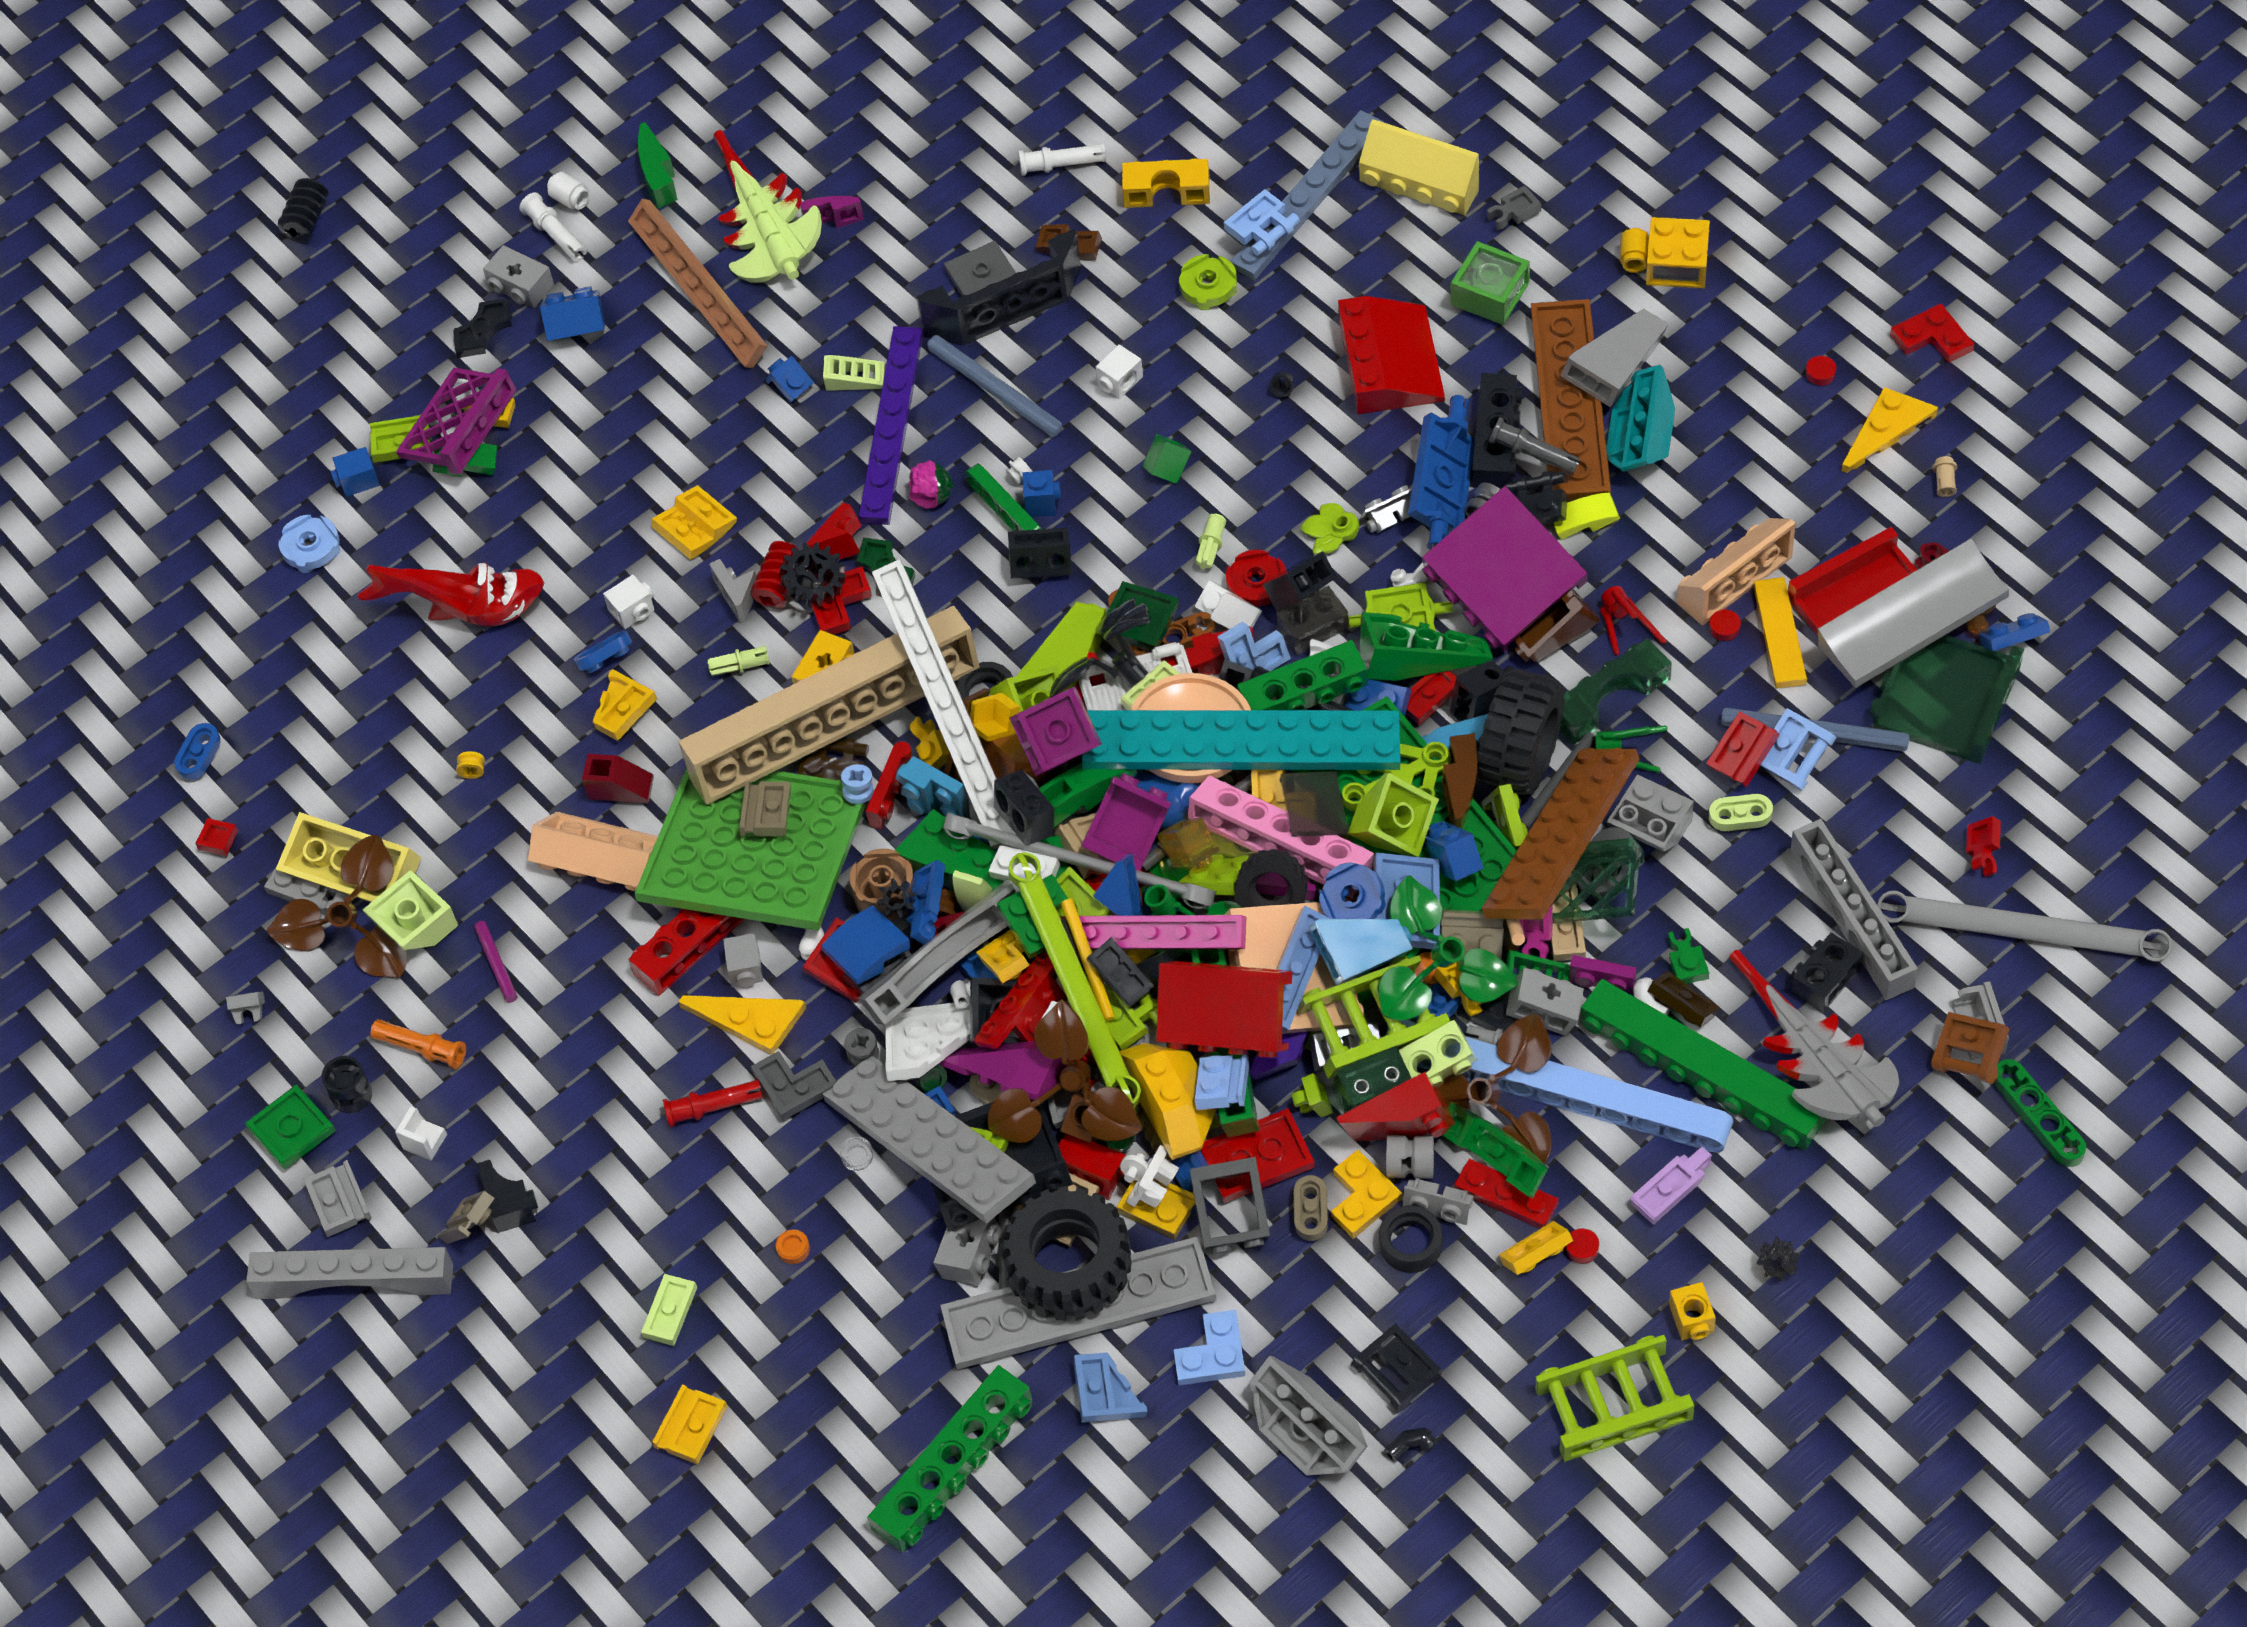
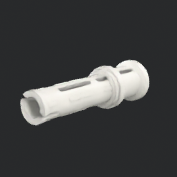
M1104 143L1050 151V148L1042 147L1040 151L1025 153L1023 150H1018L1021 175L1026 176L1027 172L1041 170L1049 173L1053 171V167L1106 162V155L1104 153L1094 154L1105 152Z
M538 193L527 195L520 203V211L533 220L534 226L538 230L546 231L569 255L572 261L577 262L584 257L578 251L586 255L587 249L557 219L556 211L552 207H547Z

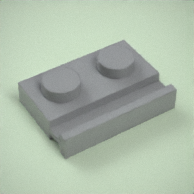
M348 1160L344 1161L341 1166L336 1168L332 1166L303 1179L327 1237L357 1225V1222L367 1218L368 1220L372 1218Z

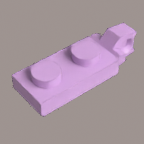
M1701 1147L1689 1158L1685 1155L1681 1157L1676 1156L1631 1196L1630 1204L1654 1225L1701 1183L1706 1175L1703 1171L1712 1163V1155L1704 1147Z

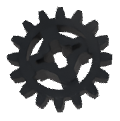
M815 542L813 548H809L806 543H803L801 551L793 547L791 549V556L785 555L783 565L780 566L781 586H787L785 594L787 596L795 594L796 603L805 599L807 607L811 606L812 601H817L819 606H823L824 598L830 602L834 601L835 593L841 594L842 584H845L846 574H844L845 564L838 563L840 555L836 553L831 556L829 546L824 548V550H820L819 543Z

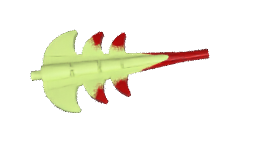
M717 130L713 136L724 155L740 201L738 206L720 215L718 220L728 226H738L746 223L736 233L724 237L723 242L739 250L754 247L745 257L731 262L729 268L740 279L751 283L771 280V278L779 273L787 274L791 280L796 279L799 276L797 270L799 260L815 247L821 234L822 220L817 206H812L801 218L789 223L795 218L802 202L801 190L795 188L785 199L774 204L785 190L787 176L784 173H780L777 178L762 188L735 153L724 131Z

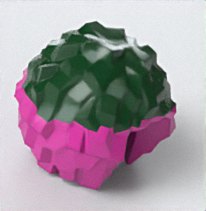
M930 460L925 463H919L916 467H911L909 474L910 500L926 510L931 507H937L950 497V490L953 488L950 474L944 467Z

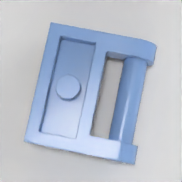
M1787 708L1774 728L1780 735L1760 767L1803 791L1808 783L1806 781L1807 777L1827 746H1832L1836 736ZM1809 736L1817 737V740L1795 773L1789 771L1788 769Z

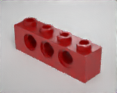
M681 908L673 920L667 925L661 926L645 945H641L634 950L628 959L633 975L656 995L660 996L745 919L719 914L706 916L709 913ZM687 933H693L692 935H690V936H688V937H682L683 935H685V934H687ZM663 954H669V955L666 956V957H663V958L660 957V956L663 955Z

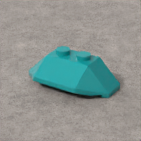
M1661 365L1634 372L1630 379L1632 382L1622 392L1612 409L1606 446L1607 460L1623 472L1649 465L1669 456L1675 405L1664 368Z

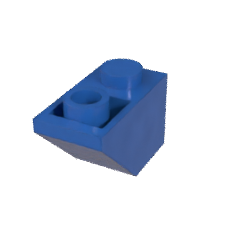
M1445 821L1429 826L1423 845L1432 859H1439V870L1442 875L1457 881L1484 869L1472 833Z

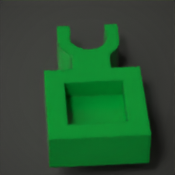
M1689 928L1684 929L1685 940L1683 941L1676 940L1673 931L1668 932L1670 947L1675 950L1669 953V961L1674 975L1686 984L1709 979L1710 972L1701 946L1692 948L1690 946L1691 933Z

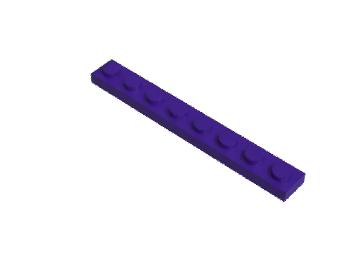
M893 326L859 513L861 524L890 525L923 340L922 328Z

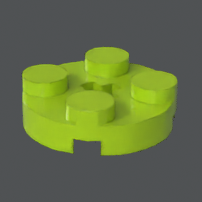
M1209 254L1195 256L1188 260L1181 269L1179 277L1180 292L1188 302L1195 304L1198 309L1209 310L1212 306L1225 303L1236 294V269L1228 259L1222 256H1218V259L1209 258ZM1203 278H1207L1209 280L1214 278L1212 283H1203Z

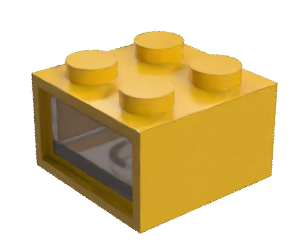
M1651 217L1646 285L1705 289L1710 220Z

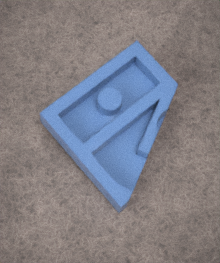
M1108 1352L1074 1355L1073 1365L1081 1422L1146 1417L1147 1406L1144 1402L1140 1403L1131 1391V1384L1124 1375L1118 1372L1116 1364Z

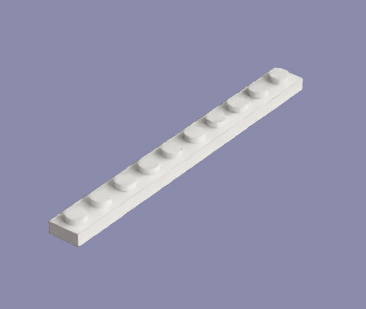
M899 559L873 571L872 574L981 825L1015 834L994 808V780L997 778L902 561ZM988 840L992 849L1000 846V843Z

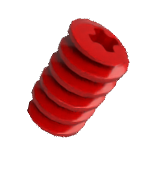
M774 541L770 544L769 552H767L764 558V562L756 576V581H754L750 591L755 601L772 608L781 609L785 607L787 603L786 598L789 596L785 594L787 586H781L780 566L783 565L784 556H791V549L793 547L797 548L795 545L784 541Z

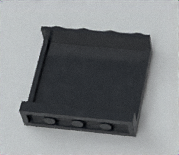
M993 1102L955 1115V1117L969 1127L990 1131L988 1114ZM1042 1103L1035 1107L1042 1116L1040 1132L1027 1142L1017 1143L1008 1141L1009 1144L1004 1152L1031 1172L1036 1183L1004 1210L1022 1204L1029 1197L1033 1199L1039 1198V1192L1049 1189V1192L1053 1193L1058 1191V1187L1073 1185L1066 1162L1063 1159ZM931 1182L948 1231L980 1219Z

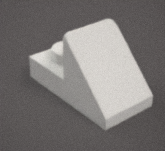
M1211 580L1208 581L1195 604V607L1199 610L1211 614L1210 619L1229 629L1241 622L1253 628L1262 610Z

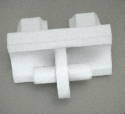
M1161 1144L1153 1158H1150L1148 1162L1145 1161V1156L1141 1153L1127 1155L1121 1162L1120 1168L1125 1175L1124 1179L1130 1183L1137 1180L1126 1201L1133 1207L1136 1206L1139 1200H1142L1156 1208L1163 1199L1167 1189L1154 1182L1153 1178L1168 1186L1179 1167L1165 1159L1167 1150Z

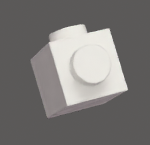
M631 575L603 593L608 611L624 629H627L637 621L645 619L654 611L651 599L654 597L651 588L645 581L640 583L634 575Z

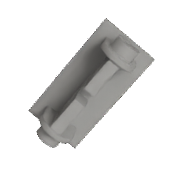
M1407 485L1392 492L1391 498L1385 501L1378 498L1365 505L1366 510L1360 519L1369 518L1366 524L1371 533L1374 531L1379 533L1397 524L1393 515L1394 512H1397L1401 521L1411 517L1408 515L1412 488L1409 489Z
M1416 1178L1415 1181H1408L1407 1186L1404 1187L1403 1206L1423 1207L1437 1218L1467 1225L1469 1209H1471L1474 1196L1469 1195L1468 1191L1446 1186L1443 1195L1437 1194L1439 1184L1420 1180L1419 1178Z

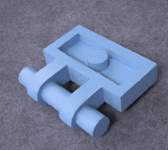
M1264 189L1224 222V230L1244 245L1252 239L1256 240L1257 242L1251 246V250L1256 256H1259L1263 251L1268 252L1272 249L1279 238L1288 236L1294 231L1293 227L1300 222V219L1295 213H1292L1287 218L1284 217L1282 214L1286 212L1285 204ZM1273 224L1275 228L1270 232L1264 231L1266 227Z

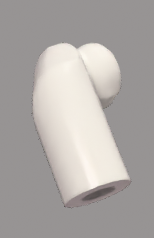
M1423 562L1414 573L1406 574L1404 569L1394 570L1390 576L1393 587L1426 582L1428 578L1422 571L1424 568Z
M961 980L954 982L950 988L954 1004L958 1008H965L970 1003V981L966 984Z

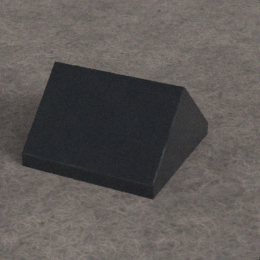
M972 977L970 979L971 1043L976 1044L974 1038L980 1032L982 1025L989 1020L999 1007L1001 1000L1008 995L1018 980H1007L1002 983L999 979ZM1011 1030L1001 1045L1020 1043L1021 1040Z

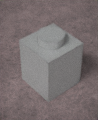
M755 933L723 939L727 971L732 987H748L755 983L763 982L760 952Z

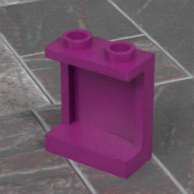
M1122 773L1120 778L1115 775L1113 776L1081 846L1114 862H1117L1126 854H1133L1135 868L1140 871L1172 802L1167 800L1168 793L1153 786L1147 791L1137 786L1139 783L1138 779Z

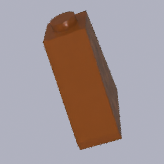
M1017 734L992 741H985L978 735L990 765L999 778L1022 769L1026 774L1035 779L1039 788L1044 785L1045 773L1038 776L1035 775Z

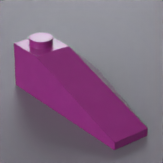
M1035 1041L1003 1044L997 1049L987 1047L958 1049L939 1063V1065L963 1075L978 1074L980 1075V1082L984 1084L1000 1083V1090L1003 1092L1011 1088H1022L1032 1100H1036L1060 1082L1062 1070L1068 1066L1062 1063L1061 1058L1052 1060L1045 1057L1037 1048Z

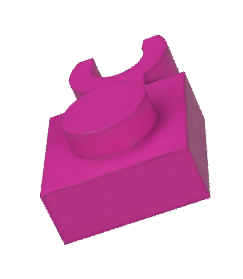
M1552 906L1543 920L1520 919L1524 937L1527 938L1522 953L1531 955V948H1536L1539 950L1541 958L1547 957L1549 947L1544 940H1550L1553 936Z

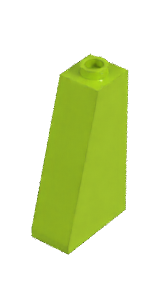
M1076 602L1017 676L1057 666L1059 673H1061L1074 662L1087 657L1088 652L1095 653L1096 655L1103 636L1097 634L1095 629L1105 617L1106 608L1093 603ZM1077 680L1067 686L1065 690L1075 687Z

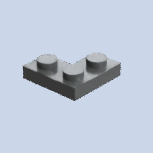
M779 1051L751 1066L752 1073L758 1079L759 1084L782 1120L823 1099L822 1093L833 1088L837 1082L823 1059L795 1075Z

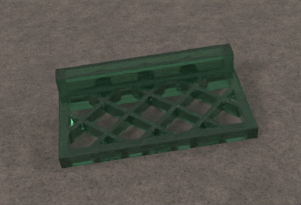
M1634 838L1589 842L1573 869L1576 871L1571 872L1572 875L1567 879L1553 902L1554 904L1562 896L1569 903L1560 913H1552L1553 923L1635 916L1639 864L1644 863L1645 852ZM1629 865V873L1621 881L1618 882L1611 875L1620 866ZM1598 868L1601 873L1588 885L1581 877L1589 869ZM1609 878L1615 886L1602 898L1595 890ZM1579 881L1585 889L1571 900L1564 893ZM1621 891L1627 895L1626 907L1612 908L1609 905ZM1590 894L1599 900L1590 910L1582 911L1578 907Z

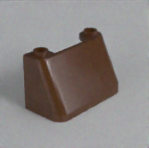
M1572 589L1515 639V642L1518 644L1515 651L1526 662L1530 659L1537 662L1591 630L1601 620L1580 595Z

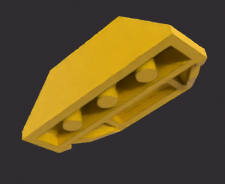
M1142 1043L1119 1051L1130 1076L1140 1084L1141 1093L1139 1101L1170 1158L1173 1160L1201 1150L1217 1108L1197 1110L1195 1092L1199 1067L1191 1052L1149 1043Z

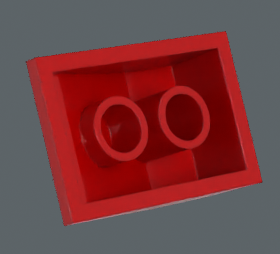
M1425 1072L1336 1117L1339 1124L1354 1141L1387 1140V1135H1405L1407 1139H1413L1415 1136H1434L1436 1138L1445 1134L1449 1127L1455 1124L1439 1089Z

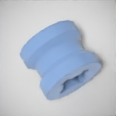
M860 764L846 767L841 774L843 797L846 801L854 804L869 801L874 793L871 770Z

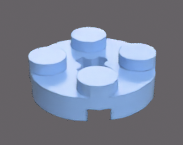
M302 515L291 520L282 530L283 536L278 544L280 552L290 566L298 568L302 573L311 572L313 569L327 564L340 553L339 535L334 524L326 517L320 516L321 519L312 518L311 515ZM306 539H310L311 541L316 539V541L312 545L305 546L304 541Z

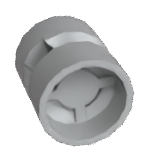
M1387 1135V1178L1405 1179L1408 1174H1412L1415 1179H1433L1434 1136H1415L1411 1141L1405 1135Z

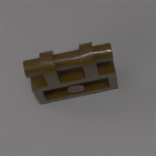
M849 738L846 741L836 740L818 749L816 754H808L802 757L797 774L842 781L841 774L846 767L855 764L864 765L863 762L855 761L856 755L867 757L869 745L858 743V740ZM829 751L844 753L843 758L829 757Z

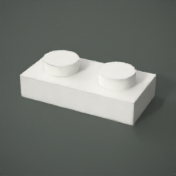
M1000 844L989 869L992 878L1004 881L1010 880L1008 875L1009 862L1013 856L1023 852L1031 853L1038 858L1041 865L1040 875L1042 879L1051 874L1056 877L1061 864L1058 858ZM1021 863L1015 865L1013 869L1014 874L1025 879L1026 876ZM1028 863L1032 875H1034L1036 870L1032 864Z

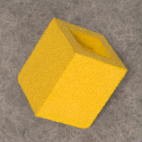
M1001 692L973 700L971 703L970 719L981 738L985 741L996 740L1016 734L1009 718L1020 713V706Z

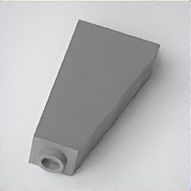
M1642 309L1572 353L1560 376L1611 407L1631 381L1630 379L1634 372L1639 371L1660 343L1669 324L1656 315Z

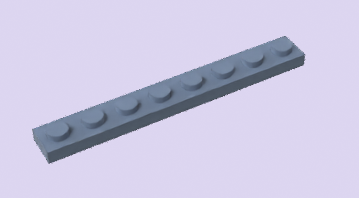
M1362 110L1358 112L1282 201L1286 212L1282 215L1287 218L1292 213H1295L1300 219V222L1293 227L1294 231L1288 236L1279 238L1272 249L1268 252L1263 251L1259 256H1256L1251 250V246L1257 241L1254 239L1250 240L1230 261L1234 265L1236 272L1254 281L1258 278L1361 157L1372 119L1383 123L1384 121ZM1270 224L1268 227L1264 229V231L1268 233L1273 228H1275V226L1273 224Z

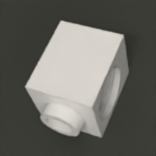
M1118 345L1096 366L1099 387L1104 392L1112 393L1121 399L1143 377L1141 358Z

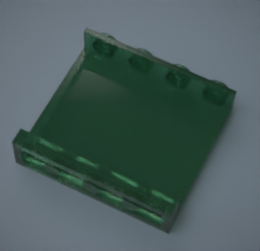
M1947 635L1942 636L1893 665L1892 667L1894 668L1891 674L1885 673L1880 687L1883 694L1881 698L1875 697L1870 709V715L1874 716L1872 728L1908 733L1909 741L1981 764L2020 671L2024 649L2012 645L2009 655Z

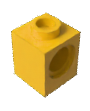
M1703 1282L1670 1290L1669 1306L1681 1340L1689 1338L1699 1340L1714 1332L1716 1317ZM1688 1311H1697L1701 1314V1316L1692 1318L1687 1316L1685 1313Z

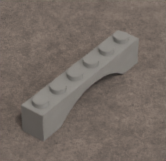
M1005 880L937 934L931 941L927 942L858 997L875 1022L883 1025L888 1023L908 1007L951 966L987 939L1006 928L1008 925L997 910V903L1020 891L1019 888L1010 880Z
M446 1247L250 1252L246 1283L255 1299L290 1298L312 1289L346 1285L384 1287L416 1295L451 1294L453 1262Z

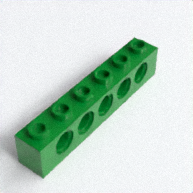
M997 1365L867 1516L871 1530L902 1553L909 1545L914 1546L920 1540L924 1531L923 1528L931 1519L936 1520L942 1514L947 1500L953 1494L957 1495L961 1492L967 1483V1477L975 1468L979 1469L984 1465L993 1446L996 1443H1002L1007 1438L1010 1427L1017 1418L1021 1419L1029 1412L1033 1401L1030 1387L1000 1365ZM994 1406L1004 1407L999 1413L989 1412ZM973 1431L983 1432L980 1437L975 1439L967 1437ZM949 1457H961L960 1461L955 1464L946 1463ZM928 1482H939L935 1489L927 1490L924 1488ZM908 1507L917 1508V1511L912 1515L902 1514L903 1510Z

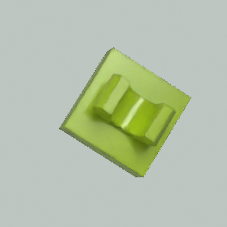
M1314 1073L1303 1077L1302 1082L1305 1090L1292 1094L1294 1106L1300 1107L1301 1113L1314 1110L1321 1118L1332 1114L1333 1110L1325 1084Z

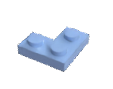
M1241 622L1217 636L1225 660L1253 670L1256 666H1260L1271 671L1290 660L1283 635L1277 630L1254 643L1249 626Z
M1236 1310L1203 1314L1207 1345L1174 1349L1179 1385L1246 1376Z

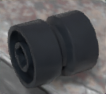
M339 1056L330 1060L325 1065L321 1074L322 1083L337 1110L349 1114L356 1113L370 1103L372 1087L358 1060L350 1056Z

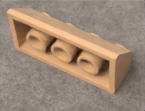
M1768 518L1760 525L1752 526L1744 537L1737 542L1733 541L1728 544L1723 553L1715 559H1708L1699 571L1681 580L1678 585L1677 604L1702 626L1706 624L1716 611L1727 608L1751 590L1754 586V581L1764 580L1792 558L1796 523L1792 519Z
M555 812L532 825L528 861L538 863V866L543 869L553 870L559 868L567 870V874L571 876L583 877L588 875L596 877L597 882L612 884L614 882L625 884L626 889L636 891L658 836Z

